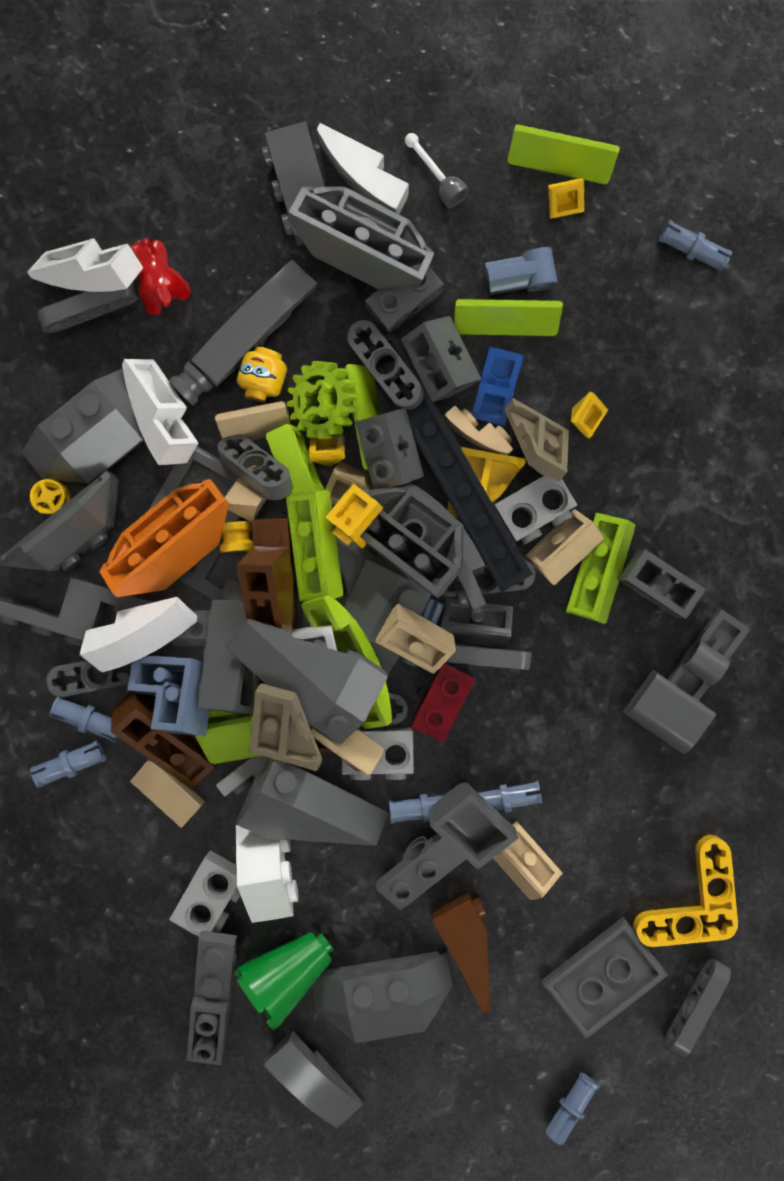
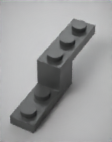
M71 577L60 614L0 597V622L17 626L18 622L21 621L30 624V631L51 636L53 631L65 635V642L82 646L86 630L102 627L108 604H111L110 611L117 613L121 610L158 601L138 595L116 597L106 585L83 578Z

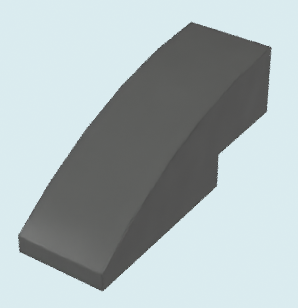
M293 1030L266 1053L263 1065L307 1108L332 1126L338 1128L363 1106V1101L318 1051L313 1053Z

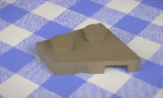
M512 398L505 407V412L528 464L541 475H548L559 482L567 473L569 430Z
M260 684L255 691L250 753L317 771L322 762V757L297 694Z

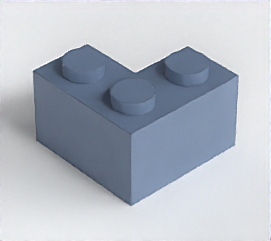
M145 656L132 662L127 690L156 697L151 729L174 734L206 737L210 710L197 708L199 700L198 687L201 683L204 662L192 658Z

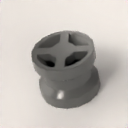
M189 361L183 366V372L179 376H172L168 380L192 406L198 402V396L202 392H209L213 388L208 380Z

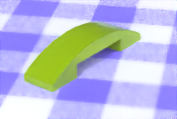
M325 595L301 604L311 627L332 626L337 651L346 653L347 650L360 653L381 668L367 636L352 615L330 595ZM386 681L365 722L361 725L363 730L388 726L392 722L390 697Z

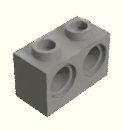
M544 475L498 502L494 507L514 542L521 539L525 545L542 535L539 528L551 521L555 527L571 518L572 514L569 510L576 507L577 503L563 479L558 482L548 475ZM546 491H552L558 495L560 502L556 510H550L544 506L542 497ZM515 509H523L529 514L530 521L527 527L519 528L514 525L512 513Z
M362 727L358 728L359 731L384 748V752L371 774H385V779L402 780L406 779V774H414L412 727H377L363 730ZM392 745H399L406 752L405 757L399 762H392L386 757L385 752ZM342 759V775L350 774L351 780L371 779V774L366 776Z
M210 850L169 920L198 937L201 930L209 932L213 930L219 933L229 916L228 913L224 912L229 900L236 903L240 897L237 888V865ZM215 874L223 875L228 880V887H216L212 882V876ZM197 905L206 906L211 913V917H199L195 913L194 907Z

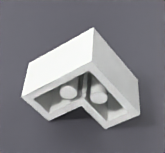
M236 825L237 888L251 922L294 916L293 902L298 901V888L296 880H292L290 862L285 861V852H290L291 850L290 840L268 839Z

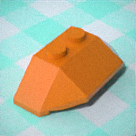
M211 479L204 480L202 483L175 488L121 533L110 552L107 563H104L99 571L113 595L123 597L165 590L220 544L229 503Z

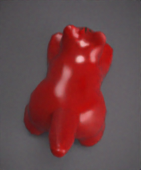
M144 238L130 246L143 266V269L136 278L139 282V297L143 308L148 314H160L162 306L169 307L173 299L185 301L189 298L191 292L190 285L182 278L179 272L170 267L167 249L162 241L154 240L151 242L150 239Z

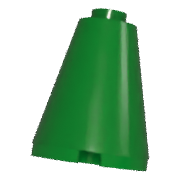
M311 931L238 966L232 972L238 977L237 982L258 1013H265L269 1019L266 1023L274 1031L277 1027L281 1026L332 962L328 954L334 949L322 933L315 937Z

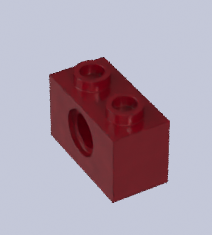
M445 662L435 672L411 720V727L444 743L475 678Z

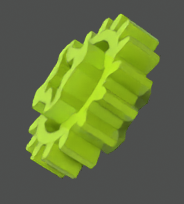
M312 361V366L303 365L301 367L303 375H293L292 377L296 387H291L287 390L293 395V400L288 401L287 406L294 407L295 411L291 414L290 419L299 420L297 430L307 431V437L331 439L332 435H342V426L352 425V421L348 417L349 413H357L358 411L357 408L352 406V400L359 398V395L351 393L350 390L354 386L355 381L345 379L348 370L337 368V363ZM321 377H325L324 380H318V381L316 382L317 379H319V378H321ZM327 418L329 419L327 422L323 424L319 423L320 420H326Z

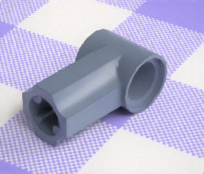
M549 247L531 249L522 253L520 257L485 263V278L490 295L527 289L529 292H537L558 285L552 249Z

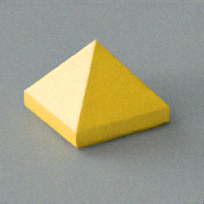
M583 178L548 185L550 219L584 212Z
M589 392L572 408L571 422L586 438L590 439L608 409L594 393Z
M332 435L331 439L310 438V461L330 468L345 459L344 435Z

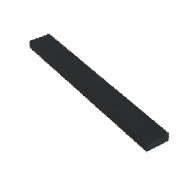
M392 331L384 336L385 339L420 382L424 390L421 404L414 409L406 410L413 437L501 592H504L532 576L533 573L435 402L432 403L399 338ZM374 344L368 346L372 353L377 349ZM391 356L381 357L376 365L378 373L385 375L392 372L395 367V360ZM400 377L394 381L402 391L399 400L403 397L408 400L414 397L411 391L415 386L408 388Z

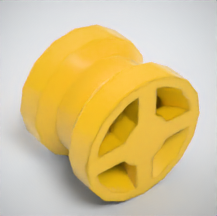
M50 479L40 480L34 484L30 492V501L34 509L47 515H53L73 498L68 486Z
M252 522L225 523L220 553L249 552L253 548V541L251 540Z

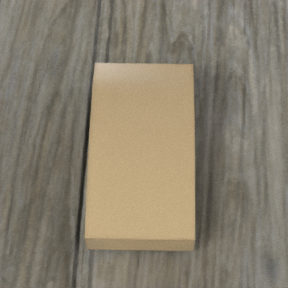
M456 406L444 415V419L451 429L472 445L486 452L508 455L513 450L509 445L512 442L511 437L499 425L494 428L489 422L482 430L478 431L475 428L478 422L466 409L460 411Z

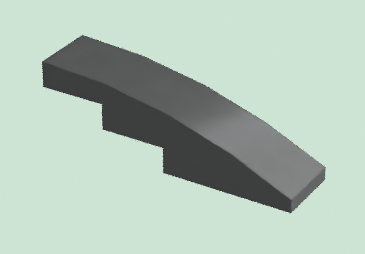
M291 260L232 315L191 359V364L217 387L240 367L242 359L247 352L254 351L255 347H262L265 344L266 338L290 318L292 310L315 291L318 283L297 263Z

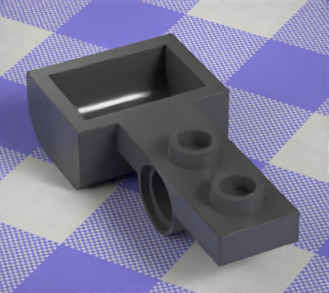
M718 608L668 679L652 670L625 707L623 713L680 753L686 754L694 747L716 716L714 711L699 702L709 686L715 685L723 677L729 667L730 657L751 629L724 610Z
M468 783L457 785L429 809L430 827L437 833L429 840L421 836L412 841L404 852L403 860L376 881L377 891L400 911L463 861L468 860L478 870L518 839L516 828Z

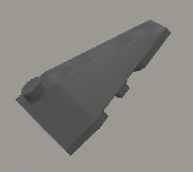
M247 619L225 643V647L266 685L295 692L308 723L340 744L365 722L388 677V672L360 653L347 650L346 653L327 648V643L318 640H315L314 643L293 637L290 631L251 619Z
M264 757L235 825L268 839L376 846L389 812L291 764Z

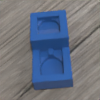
M489 346L472 411V416L475 419L505 426L507 420L505 407L513 398L523 354Z

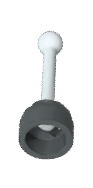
M409 133L405 137V144L410 148H414L441 182L438 191L441 201L448 209L455 207L467 196L469 188L458 177H445L418 143V136L414 133Z

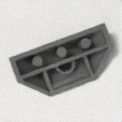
M302 186L287 215L288 220L313 257L377 289L420 285L434 256V252L430 247L426 246L422 236L409 219L346 187H319L313 189L311 186Z
M123 368L92 381L36 427L21 453L43 480L50 479L62 482L91 484L102 473L144 441L132 410Z
M108 471L102 473L95 481L5 554L1 555L0 566L58 572L62 570L68 572L82 561L80 555L89 548L95 550L109 539L107 533L114 529L119 485L117 476Z
M411 486L386 487L374 490L361 489L376 500L383 509L360 537L367 543V546L419 587L439 598L463 569L464 525Z
M380 555L366 559L343 607L352 615L367 636L381 668L389 673L400 655L376 643L379 632L392 609L397 604L421 616L431 594L419 587Z
M447 950L324 970L312 985L316 1010L354 1043L425 1032L452 989L453 983Z

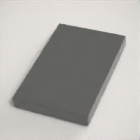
M622 917L541 981L582 1036L587 1039L665 979L668 974L647 946L638 939L637 934L625 918Z

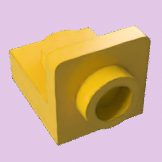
M352 484L325 518L335 526L332 533L347 546L353 541L363 549L367 543L360 536L382 511L383 507L355 484Z

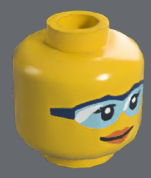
M255 347L254 351H249L244 355L236 382L246 391L245 397L264 403L266 397H277L281 393L287 373V366L281 360V354L264 347Z

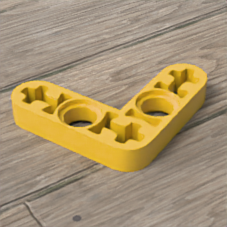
M707 835L702 837L696 845L695 855L700 906L649 910L641 912L636 916L633 929L642 944L649 947L721 941L730 939L735 935L738 929V916L730 847L725 841L717 836ZM712 844L721 850V853L715 854V864L720 869L724 868L723 871L713 870L712 859L705 855V852L711 851ZM715 878H721L725 882V890L719 896H711L708 893V884ZM719 914L728 920V922L722 923V929L719 930L714 924H702L700 915H703L702 918L706 922L718 921ZM685 916L693 918L694 928L691 932L687 934L677 932L676 924L680 918ZM665 919H668V928L671 935H668L666 930L661 928L653 930V936L649 937L642 929L648 927L649 921H652L657 927L667 926Z

